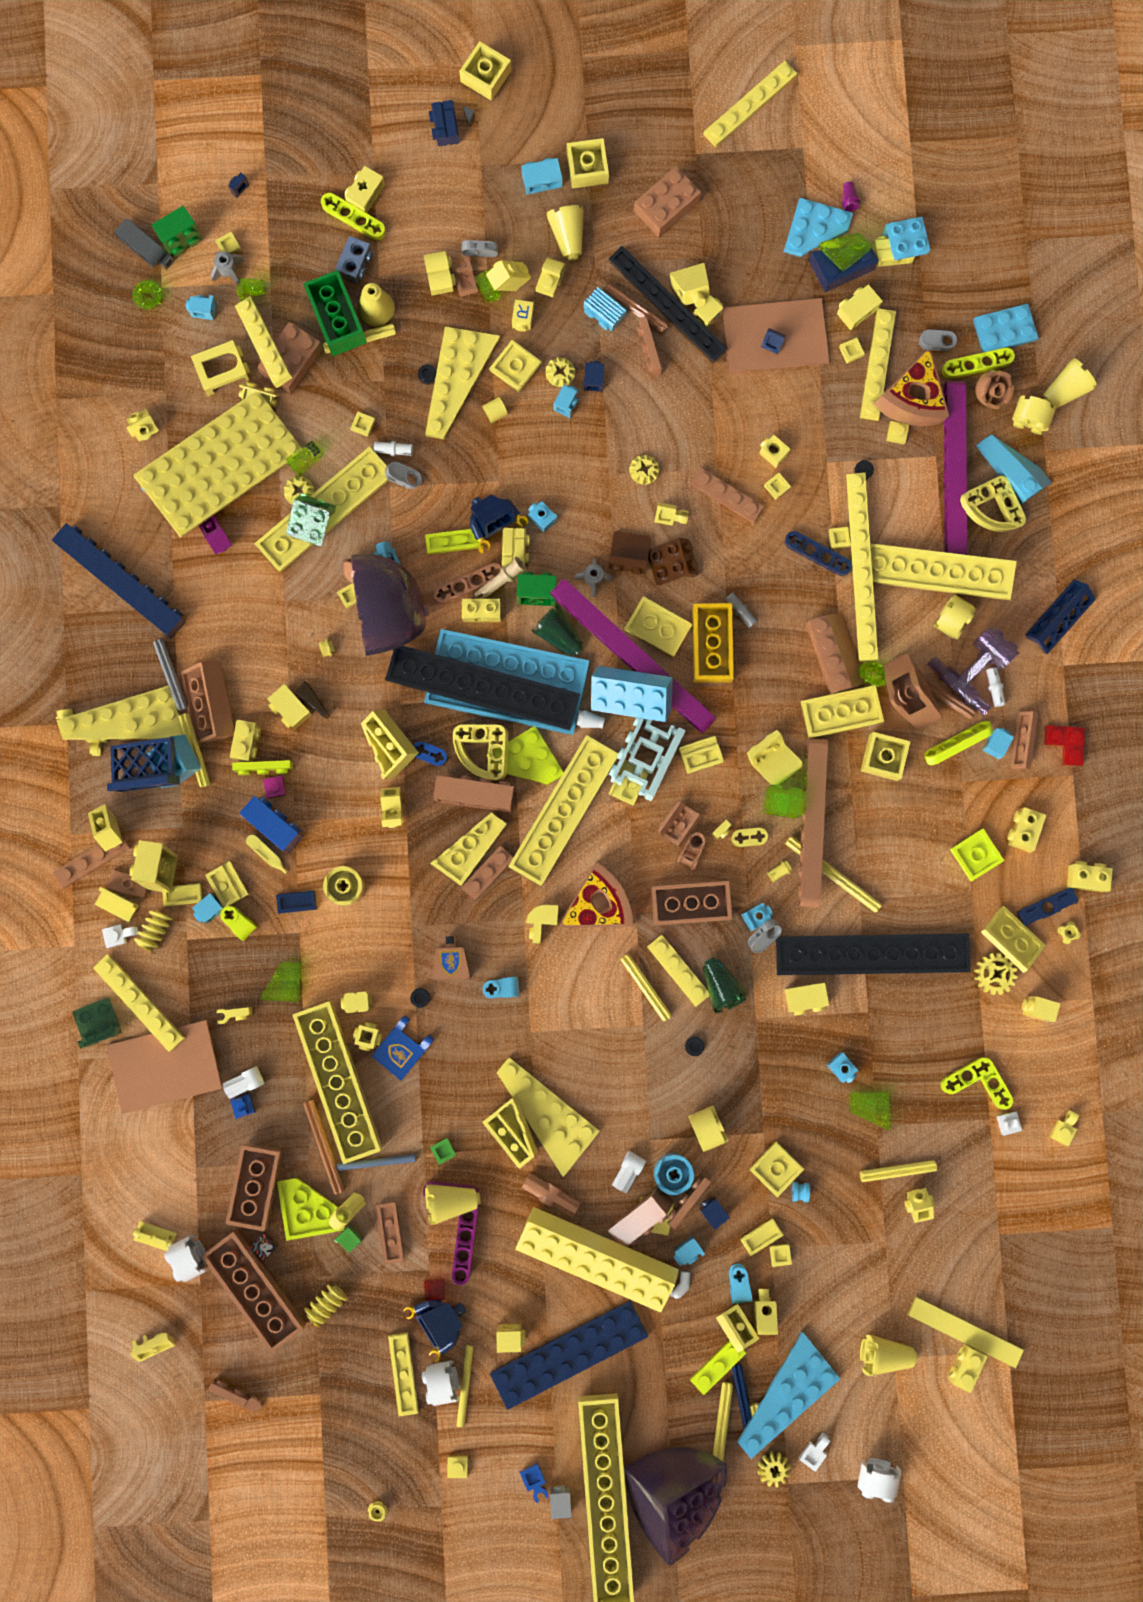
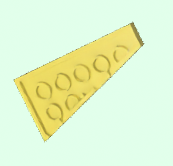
M445 327L426 427V437L445 439L459 410L463 407L464 401L473 389L487 360L490 358L494 347L498 344L500 340L499 335Z
M169 685L57 720L63 740H150L184 735Z
M509 1057L497 1071V1074L511 1096L513 1097L517 1094L526 1120L564 1177L600 1130Z

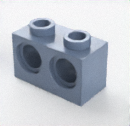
M351 236L348 237L335 268V271H339L342 279L358 284L360 279L364 278L367 262L370 263L373 256L370 244ZM358 250L363 251V253L360 255L355 254V252ZM350 267L356 268L353 272L347 271Z

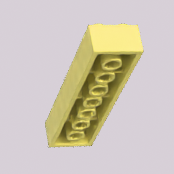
M333 1001L293 1014L343 1164L381 1151L383 1147Z
M535 1207L531 1210L515 1249L658 1312L663 1310L675 1286L679 1271L677 1268Z

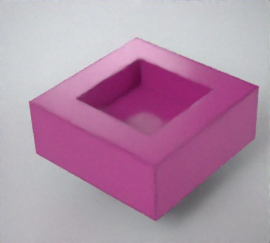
M283 776L263 779L267 799L286 795Z

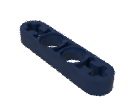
M791 531L786 535L784 543L788 549L839 576H846L852 570V562L848 558L796 531ZM795 536L798 543L792 545L790 544L791 540L788 538ZM802 540L805 541L802 548L799 549ZM813 545L815 552L813 554L806 553L805 546ZM825 553L831 555V562H823L822 555ZM837 558L839 560L836 563L842 565L843 563L847 564V569L841 571V567L839 565L835 564V566L832 567V564L835 562V559Z

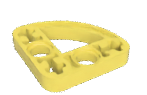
M1005 476L994 478L965 492L961 496V504L969 517L988 530L997 532L1011 531L1023 526L1026 522L1021 505L1009 480ZM1001 483L1002 487L995 490L993 486ZM982 488L988 490V497L983 496ZM976 495L977 499L971 502L968 501V498ZM995 497L1006 522H999L987 517L977 506ZM1005 498L1011 500V507L1005 505Z
M458 725L453 731L454 748L458 758L470 772L492 781H501L506 777L509 734L504 726ZM479 729H484L485 736L482 739H478L476 736ZM499 730L503 732V734L499 736V742L503 743V745L494 744V742L498 743V737L495 736V733H497ZM465 731L467 733H471V736L463 735L462 739V737L459 736V733ZM464 743H489L488 771L479 768L473 763L465 750ZM496 748H501L503 752L499 758L494 757V750ZM493 761L502 762V764L498 763V769L501 770V773L498 775L493 774L497 770V764L493 763Z

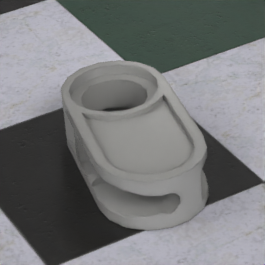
M466 240L462 242L461 253L466 256L496 257L498 255V244L492 241Z
M925 330L919 337V345L926 350L950 351L957 343V336L951 331ZM949 337L952 340V344L947 346L943 343L942 339Z
M392 462L385 468V476L388 480L407 489H415L422 482V476L417 470L399 462ZM408 475H413L416 478L415 484H411L408 481Z
M776 920L766 921L748 939V945L752 952H763L781 934L782 928ZM775 927L774 930H772L771 932H768L769 929Z

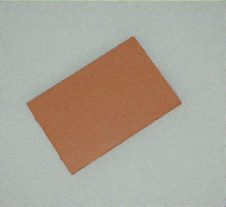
M822 298L723 307L722 315L729 373L829 364ZM768 328L786 335L778 354L761 347Z
M207 1020L177 1027L185 1039L172 1052H169L153 1034L107 1045L122 1114L223 1089Z

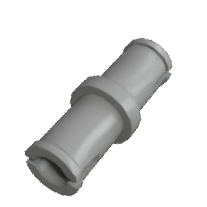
M734 592L724 599L727 603H732V609L735 611L734 614L736 617L739 616L748 628L758 621L747 609L748 606L743 604Z

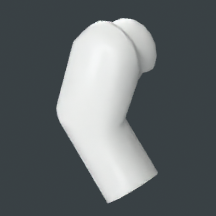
M681 1271L680 1283L676 1287L674 1286L670 1294L671 1297L675 1299L681 1298L689 1290L690 1272Z

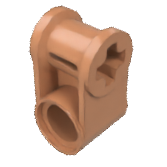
M698 832L691 834L682 848L676 863L679 864L681 862L691 867V870L694 871L706 842L704 835ZM699 836L702 843L699 847L692 845V837Z

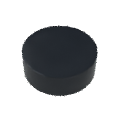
M431 365L421 366L418 370L419 381L425 385L434 383L436 378L435 368Z
M867 460L858 462L854 468V474L865 473L866 480L874 472L872 463Z
M422 988L414 990L410 996L411 1003L418 1008L427 1006L430 1002L429 992Z
M690 1037L685 1042V1050L691 1056H699L704 1051V1042L699 1037Z

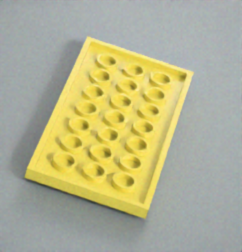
M255 391L135 473L134 478L180 538H182L294 460L304 450L263 396Z

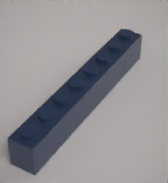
M66 523L53 537L52 541L171 639L186 622L181 618L183 614L175 607L173 610L167 606L169 602L162 596L158 598L154 596V590L147 584L142 586L138 582L140 578L134 573L128 574L125 572L124 569L126 567L118 560L114 563L109 559L112 555L103 548L101 550L95 547L97 543L89 536L85 539L81 535L83 532L75 525L71 527Z

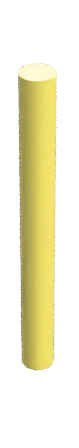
M466 1345L457 1418L458 1427L465 1426L473 1345Z

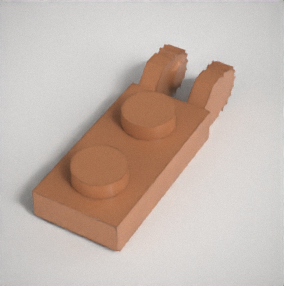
M222 1380L213 1381L209 1386L208 1390L243 1408L252 1410V1412H258L263 1405L262 1399H258L256 1396L247 1397L245 1396V1391L238 1388L233 1390L228 1387V1383Z

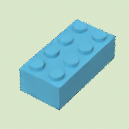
M598 666L592 675L591 710L666 722L672 707L673 677Z

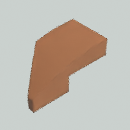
M465 256L463 264L455 271V281L460 297L478 293L469 256Z

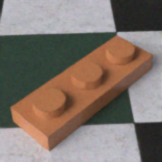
M645 316L639 318L636 330L638 336H642L643 339L641 346L643 353L648 356L646 361L649 372L652 371L653 376L656 377L661 375L662 368L648 320Z
M1018 712L1011 768L1031 769L1038 720L1037 712Z
M500 845L461 888L476 901L508 867L514 857Z
M703 1176L701 1179L697 1178L691 1185L692 1191L689 1194L685 1193L680 1199L679 1203L681 1205L678 1209H673L669 1213L667 1224L675 1230L711 1182Z
M396 1201L376 1204L384 1265L404 1262Z

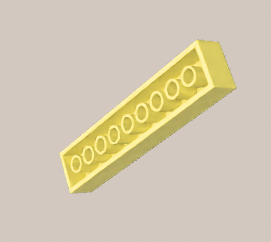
M618 1394L578 1396L594 1602H634Z

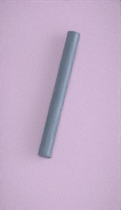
M415 1154L351 1161L346 1164L342 1162L337 1163V1170L416 1162Z

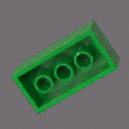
M338 270L303 283L332 357L367 343Z

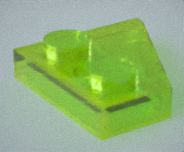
M860 233L819 243V249L842 271L860 259L872 247Z
M281 962L262 993L260 1000L299 1002L302 963Z
M849 1092L850 1113L886 1130H890L889 1092Z

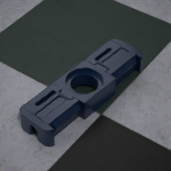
M1066 888L1018 910L1017 915L1021 918V922L1028 926V924L1045 919L1072 904H1077L1078 898L1073 888ZM1045 902L1052 904L1053 908L1049 913L1043 910Z

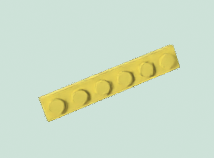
M786 61L781 63L704 131V136L715 147H718L797 77V72Z
M249 296L235 305V308L273 385L278 388L292 379V376L254 300Z
M877 308L860 418L876 421L880 418V411L873 403L884 392L896 311Z
M107 954L93 967L169 1052H172L185 1039L179 1030L110 955Z

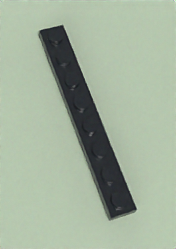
M623 246L609 257V262L713 364L727 351V348Z

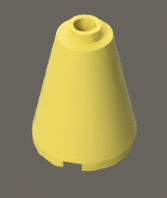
M579 205L560 207V210L556 213L554 209L547 212V219L561 253L568 261L579 259L578 256L582 254L584 209L583 206L580 207Z
M369 283L364 286L358 302L359 317L372 327L386 325L394 316V301L377 284Z
M1073 358L1043 394L1044 400L1051 403L1050 407L1055 405L1057 409L1097 388L1095 379L1088 369L1085 371L1081 367L1083 364L1079 360Z
M432 1184L426 1185L427 1188H425L426 1208L431 1213V1215H428L430 1225H435L475 1210L477 1205L481 1203L479 1192L476 1193L475 1189Z
M866 1335L867 1339H863L861 1342L860 1361H864L865 1367H862V1370L867 1376L913 1368L918 1361V1354L913 1347L874 1335Z

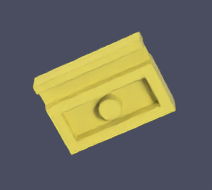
M716 736L679 747L687 774L724 763Z
M625 759L618 776L621 777L624 770L633 774L636 766L628 763ZM643 770L640 778L646 780L649 773ZM624 778L621 786L614 782L608 794L634 806L642 786Z
M231 861L205 875L223 908L231 906L250 895Z

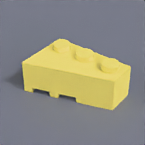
M385 710L372 711L361 723L369 746H372L374 750L375 761L379 763L383 780L395 778L419 753Z
M517 1094L482 1122L519 1169L538 1153Z

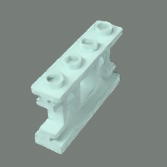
M636 717L633 724L636 728L634 732H629L625 740L628 745L626 749L621 748L617 757L620 761L617 766L613 765L609 773L612 776L610 782H616L621 786L624 778H627L642 786L638 793L639 795H643L645 799L652 801L686 730L680 727L676 729L674 728L675 726L671 725L668 733L651 726L652 720ZM643 721L647 722L644 730L652 733L650 739L647 740L640 737L638 742L635 743L634 740ZM670 735H674L665 756H662L664 748L656 744L658 738L660 737L668 741ZM640 745L658 752L652 766L634 758ZM627 754L631 756L628 763L636 766L633 774L624 770L620 777L618 776L619 770ZM656 767L658 771L649 790H647L645 787L648 781L640 778L643 770L652 774Z

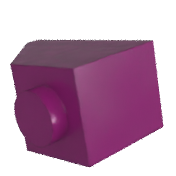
M215 515L199 525L215 555L225 552L232 546Z

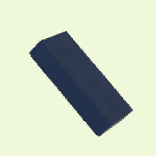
M315 890L276 895L278 914L317 910Z

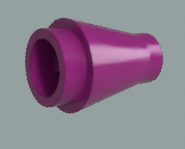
M849 181L843 184L842 207L845 211L852 212L859 208L860 199L854 183Z

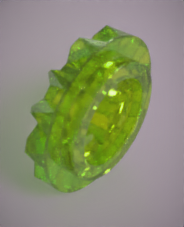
M151 280L140 281L132 291L134 303L139 308L145 310L154 309L156 305L160 304V300L163 297L160 286ZM142 292L147 294L151 292L150 294L153 297V299L148 297L145 299V296Z
M867 661L860 666V678L865 679L864 683L869 682L871 686L875 684L877 687L886 684L885 670L882 665Z

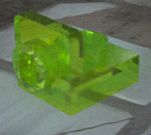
M241 278L240 284L237 285L236 293L240 300L243 301L246 299L247 292L255 296L266 294V285L263 280Z

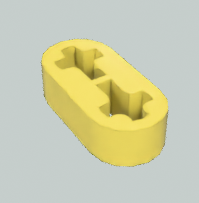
M763 828L736 830L731 836L732 844L736 847L760 846L768 839V834ZM757 831L764 835L761 842H758V839H751V836H755ZM738 833H741L743 837L748 836V839L743 840L742 844H739L737 840L735 841Z

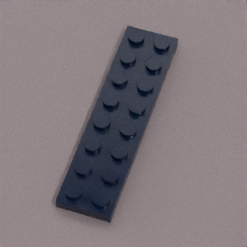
M631 1300L491 1371L490 1376L506 1409L509 1410L646 1339L648 1334Z

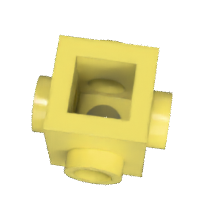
M147 409L135 412L127 419L129 424L126 427L132 437L136 436L139 442L151 438L154 433L159 431Z
M365 1022V1025L361 1024L359 1028H355L353 1039H355L354 1044L359 1045V1049L370 1051V1048L374 1049L376 1045H380L382 1034H380L381 1029L376 1028L377 1024ZM368 1032L372 1034L370 1040H367L365 1037Z
M916 1189L907 1192L905 1207L908 1213L911 1212L914 1222L934 1219L933 1207H935L933 1196L928 1194L927 1189Z

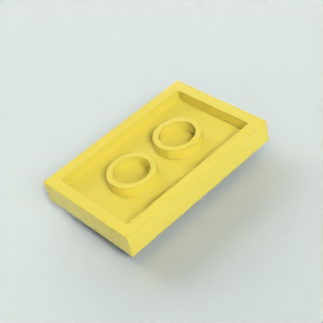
M643 596L624 630L674 658L693 624Z
M1004 905L999 908L981 931L1023 973L1031 967L1046 946Z

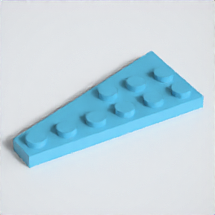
M802 1331L798 1335L796 1343L790 1349L785 1362L781 1365L768 1387L763 1400L756 1408L755 1414L749 1420L737 1441L751 1459L840 1380L839 1376Z

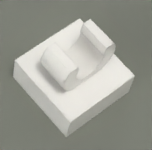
M1016 1111L996 1116L1003 1136L1022 1131Z

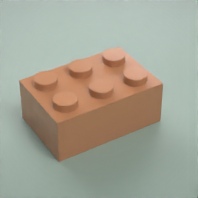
M675 166L635 201L634 212L659 238L700 202L701 192Z
M289 322L275 341V344L292 376V379L281 385L280 388L292 395L323 351L320 341ZM261 361L257 368L263 377L271 381Z

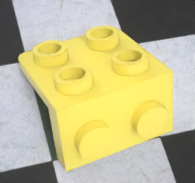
M778 730L768 734L763 741L754 745L747 752L751 765L773 787H777L803 766L802 761L785 745L783 737Z

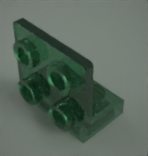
M299 494L293 500L286 534L322 546L328 520L335 513L336 505Z
M110 998L102 999L72 1012L82 1040L77 1041L80 1049L122 1034Z

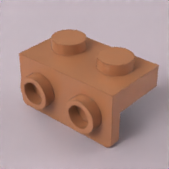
M678 800L671 807L666 819L662 820L659 824L657 832L663 838L681 848L702 816Z

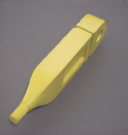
M249 835L247 837L246 843L271 867L280 869L285 874L288 872L283 867L279 856L257 836Z

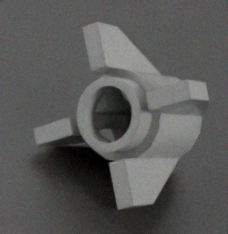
M215 252V265L210 275L211 279L215 281L221 275L224 277L231 276L236 285H238L240 282L234 273L236 266L244 261L243 257L238 254H229L228 252Z
M595 558L592 559V565H589L584 572L575 574V580H585V583L591 586V597H595V587L599 586L602 581H612L613 576L604 573L603 569L596 565Z

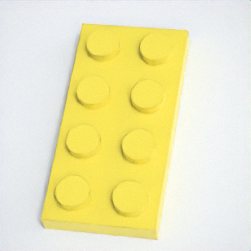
M876 685L800 702L809 738L884 723Z

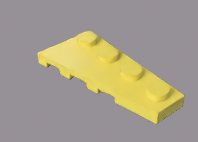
M490 813L430 864L462 886L507 824L493 813Z

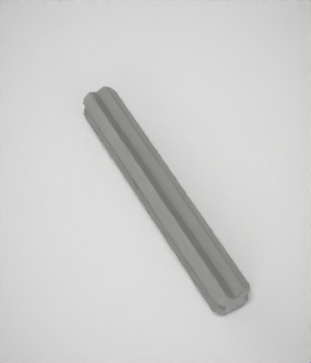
M163 639L155 640L153 644L178 711H183L187 709V704Z

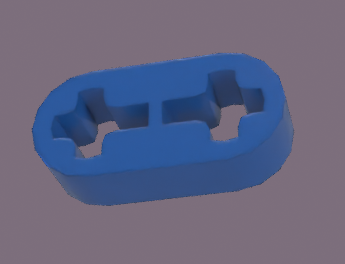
M422 741L416 742L413 745L415 749L423 745L424 750L429 752L428 755L425 753L417 754L416 758L438 767L443 766L447 762V754L444 750ZM433 753L435 755H438L439 753H442L441 756L444 759L443 761L439 760L438 762H435L436 759L432 757L431 754Z

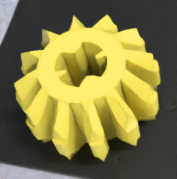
M772 1451L769 1452V1458L763 1455L764 1462L758 1461V1466L761 1468L757 1470L758 1475H762L761 1481H767L769 1487L772 1486L773 1482L776 1487H779V1481L786 1484L784 1477L788 1478L791 1476L788 1472L791 1469V1465L787 1464V1457L781 1458L780 1452L774 1457ZM774 1466H777L778 1471L774 1470L775 1472L772 1473L771 1467L774 1469Z

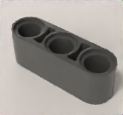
M127 218L113 231L125 245L153 268L166 255V252Z

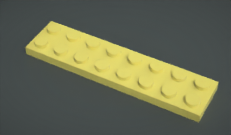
M369 446L254 544L281 573L389 481L385 476L387 465Z
M871 544L873 583L1011 600L1017 561Z
M585 736L509 864V868L542 887L617 760L618 753L591 737Z

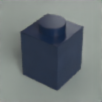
M599 361L585 362L584 391L602 392L604 364H600Z
M708 1197L701 1202L699 1210L714 1230L730 1219L715 1197L712 1199Z

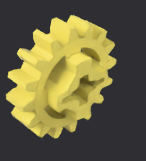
M990 953L989 959L983 956V963L977 962L980 968L974 970V972L978 973V976L974 979L980 980L978 987L984 986V992L990 990L991 995H995L997 991L999 995H1003V989L1009 992L1010 988L1008 986H1015L1012 980L1018 979V976L1013 975L1017 968L1011 967L1014 963L1012 961L1007 962L1008 957L1004 956L1001 958V953H997L995 957L993 953ZM992 961L1001 962L1002 965L996 966ZM994 971H999L998 977H993ZM992 982H996V984L999 985V987H993L989 984Z

